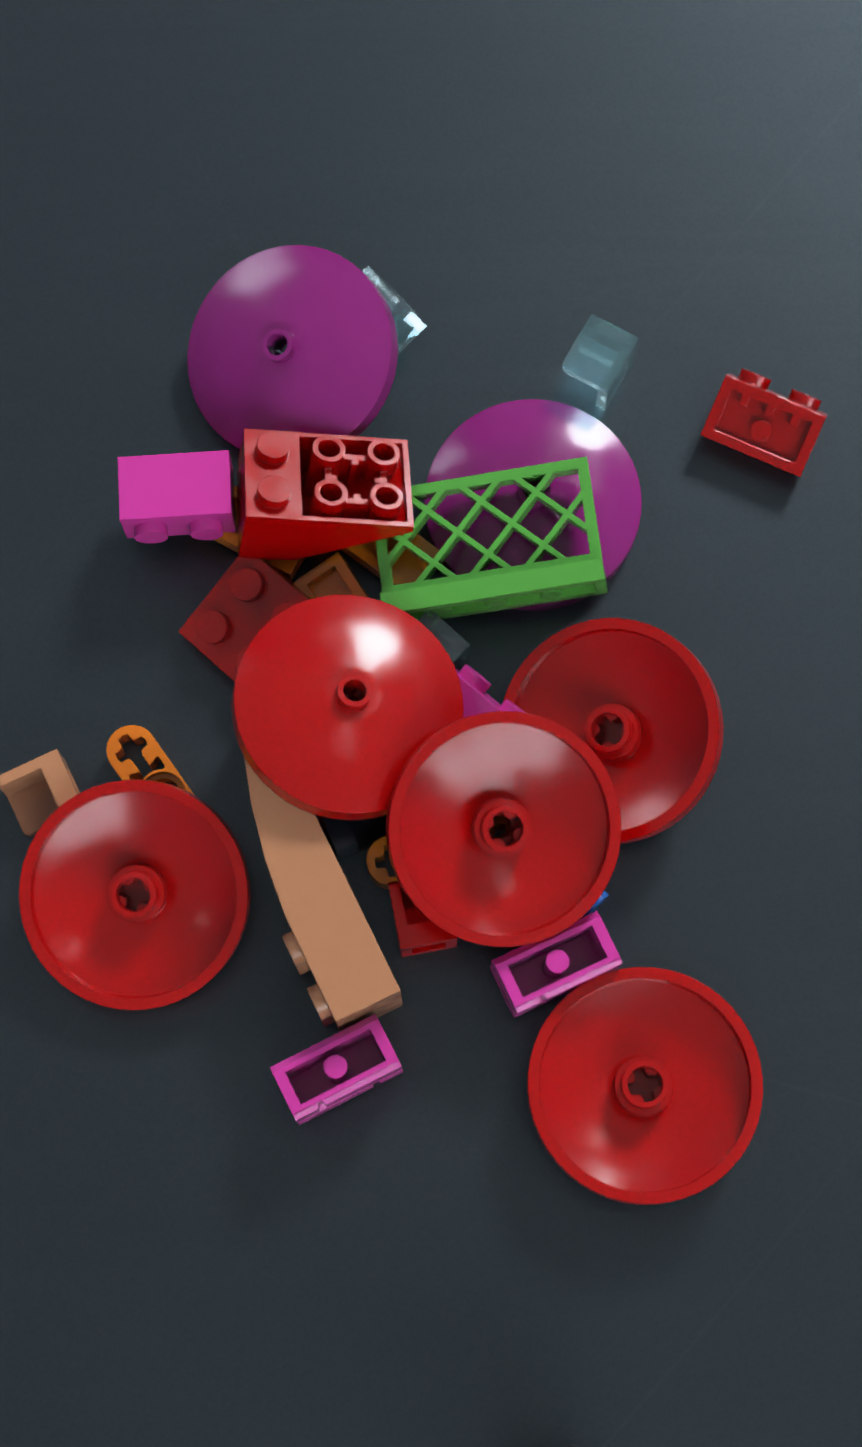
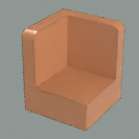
M57 748L0 775V790L7 796L23 833L28 837L36 835L43 823L56 809L80 793L65 759Z

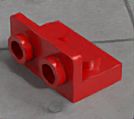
M744 368L741 369L738 377L730 373L726 374L700 435L801 477L828 415L818 410L822 401L795 389H791L788 397L768 389L772 381L771 379Z

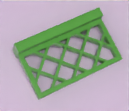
M587 457L411 485L412 505L421 512L414 521L413 532L406 533L403 536L390 537L397 542L391 552L389 550L388 538L375 541L382 589L380 601L407 612L421 623L608 593ZM579 475L581 492L567 510L543 494L556 477ZM541 480L536 488L528 483ZM515 484L528 493L529 497L511 519L489 502L501 486ZM486 489L481 497L473 492ZM461 493L474 502L475 505L459 526L455 527L435 511L447 495ZM432 498L427 505L419 501ZM537 501L561 516L544 540H541L520 525ZM582 505L585 522L575 516ZM483 510L506 525L489 549H486L465 534ZM429 518L452 534L434 558L411 543ZM568 523H571L588 536L590 554L565 557L551 547V545ZM515 531L535 545L537 549L526 564L510 566L496 555ZM461 540L483 557L470 573L455 575L441 564ZM405 549L428 564L415 582L394 585L392 566ZM545 553L554 559L539 562ZM490 563L498 567V569L485 570ZM436 571L444 576L442 578L431 579V577L434 575Z

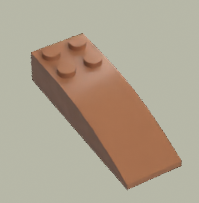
M245 759L251 804L265 860L284 914L291 928L290 932L281 936L299 974L302 975L311 971L316 984L306 989L324 1027L335 1022L340 1032L374 1014L378 1018L403 1006L400 988L316 815L301 810L276 795L260 780Z

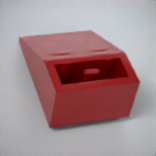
M244 428L237 464L238 557L298 560L413 532L414 519L408 440Z

